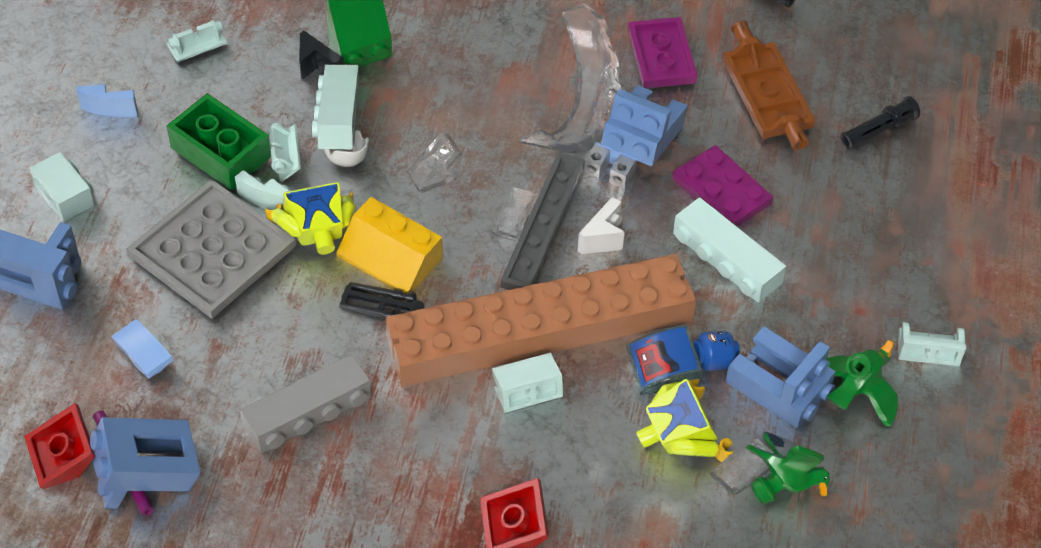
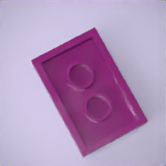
M681 17L628 22L627 30L642 87L656 88L697 83L698 75Z
M714 145L673 171V179L695 200L700 197L737 227L770 206L773 201V196L717 145Z

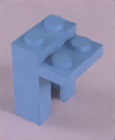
M639 85L631 93L619 89L614 97L611 116L605 123L601 145L637 159V161L653 166L683 128L688 105L672 100L667 107H663L649 101L653 91Z
M60 222L46 244L0 230V289L63 310L68 301L72 300L77 293L78 287L74 274L78 272L81 266V258L79 257L71 225Z
M763 326L753 338V342L757 345L750 351V354L744 357L739 353L729 365L726 383L793 427L798 428L804 420L809 422L818 410L817 404L822 399L827 401V395L835 389V385L832 383L836 371L828 367L830 362L827 360L830 347L819 341L811 352L807 354ZM756 360L787 378V380L783 382L755 364Z
M102 417L96 430H93L91 433L90 446L92 450H95L96 455L93 459V467L95 468L96 476L99 477L98 493L100 496H103L105 509H118L127 491H190L200 475L188 420ZM182 451L184 452V457L138 456V453L181 454Z

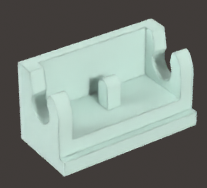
M902 322V328L898 332V360L960 366L966 350L964 328H957V334L951 336L910 331L909 322Z
M551 352L492 368V375L497 383V386H494L504 413L563 397L562 374Z

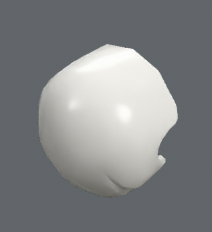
M356 130L354 133L353 149H325L326 156L331 162L340 167H354L364 161L368 152L369 138L364 139L361 132Z

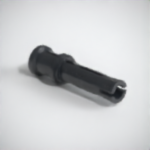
M904 97L901 103L885 107L882 110V114L847 132L841 133V142L845 148L851 149L887 129L896 130L901 127L902 123L910 119H918L921 113L920 107L913 97Z

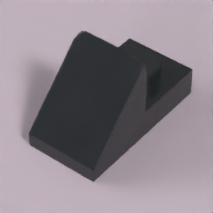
M303 30L300 33L299 64L301 79H304L316 69L324 75L325 65H343V57L306 31Z

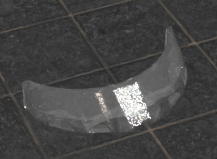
M582 3L565 10L562 14V19L574 46L578 69L577 93L572 111L564 124L554 133L549 134L546 130L541 129L522 136L519 143L565 153H578L592 149L596 142L599 143L602 140L605 123L611 116L615 94L619 89L623 90V85L619 82L618 76L621 62L619 54L612 48L606 31L609 30L606 22L587 3Z

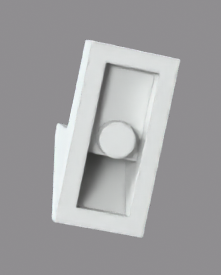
M613 197L609 199L579 233L577 252L590 254L618 251L623 248L625 233L618 228L622 221V215H620L622 202Z

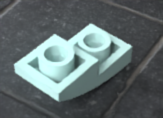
M244 170L235 176L238 196L263 209L275 210L277 209L276 205L281 204L282 210H284L283 193L291 191L288 186L281 185L274 179L263 184L258 177H252Z

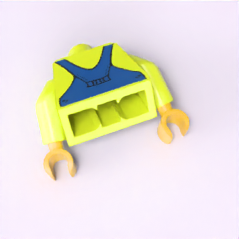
M339 182L284 192V210H282L281 204H277V209L268 210L266 208L265 214L266 218L272 223L279 225L292 237H297L301 245L316 244L319 254H329L335 250L333 240L341 238L342 229L350 223L355 210L353 192H349V195L345 196L340 195Z
M691 376L689 380L685 379L681 382L663 385L651 403L646 407L652 424L636 431L643 447L647 448L661 441L668 454L716 457L720 462H730L735 452H728L724 449H730L733 443L729 438L722 439L719 444L715 442L718 438L699 401L703 397L706 388L705 386L697 387L699 378Z

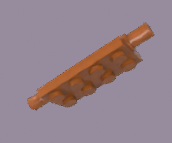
M739 21L734 23L731 31L739 45L734 51L723 53L722 61L761 138L766 139L786 134L794 151L799 149L797 143L801 150L809 145V140L803 130L814 128L816 120L775 43L763 44L757 37L753 36L746 21H741L743 28Z

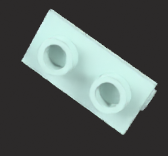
M210 20L208 23L197 26V32L194 33L189 29L178 34H172V38L168 39L166 45L175 60L180 62L226 45L227 41L221 33L223 28L220 21Z
M274 123L268 130L270 144L274 146L271 148V167L279 174V181L281 183L301 169L296 124L286 129L280 123Z

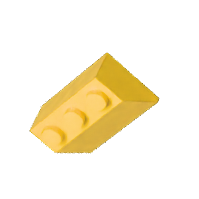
M370 197L352 216L336 253L341 259L389 287L404 290V293H407V291L413 292L443 259L442 236L375 198Z

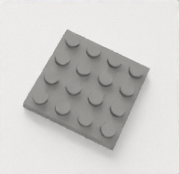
M211 179L126 249L130 258L213 319L296 247V240Z

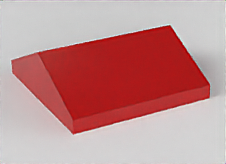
M76 403L24 436L39 486L42 489L79 478L96 456L94 450L91 449L90 437L79 405Z
M539 478L480 497L486 548H535L549 538L542 486Z

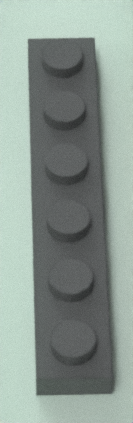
M562 152L557 153L501 278V288L511 290L534 284L584 169L585 159Z

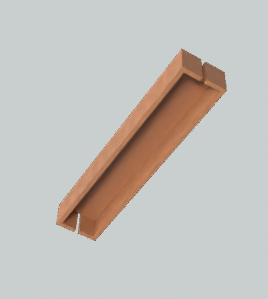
M676 253L385 317L386 336L400 385L404 387L524 360L550 352L555 353L692 322L696 299L688 280L685 279V272Z

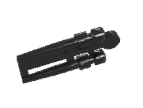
M349 282L346 285L339 304L341 308L381 317L385 321V317L404 313L401 312L402 310L411 312L425 308L424 303L417 300L415 292L407 291V293H404V290L395 288L392 290ZM353 289H358V290L366 291V292L373 293V294H377V295H372V294H368V293L358 292V291H354ZM351 298L379 304L377 309L347 302ZM385 306L396 308V311L385 309Z

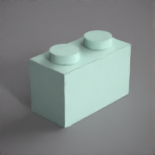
M61 152L30 167L35 187L63 222L94 206L91 195L94 193L92 184L86 177L81 178L74 161H68Z

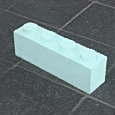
M325 65L324 75H319L318 79L319 90L316 93L317 105L314 107L312 137L318 138V149H353L359 95L358 65Z
M700 197L675 216L673 234L676 238L694 250L702 260L715 267L724 278H728L736 284L745 295L752 297L759 303L783 283L786 265Z

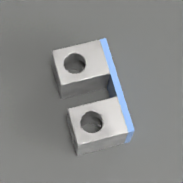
M596 142L585 158L584 172L599 178L609 163L614 164L610 170L609 182L625 189L636 171L637 159Z

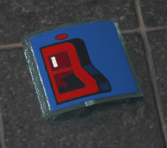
M687 324L650 333L626 345L640 395L657 393L665 384L681 382L685 379H701L702 369Z

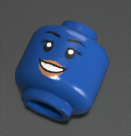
M707 331L701 333L698 339L694 340L692 351L696 363L699 364L702 370L723 371L728 370L731 362L739 355L740 347L739 343L734 341L732 335L727 331Z

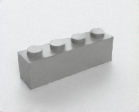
M350 354L240 409L243 426L260 453L269 449H276L285 441L297 435L306 434L312 427L324 421H331L338 417L340 413L352 407L363 405L371 398L370 380L353 355Z

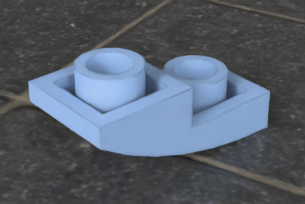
M105 84L76 86L82 110L110 117H138L134 90L107 92Z
M137 319L111 336L115 344L130 357L134 366L148 379L161 372L168 364L174 361L161 343Z

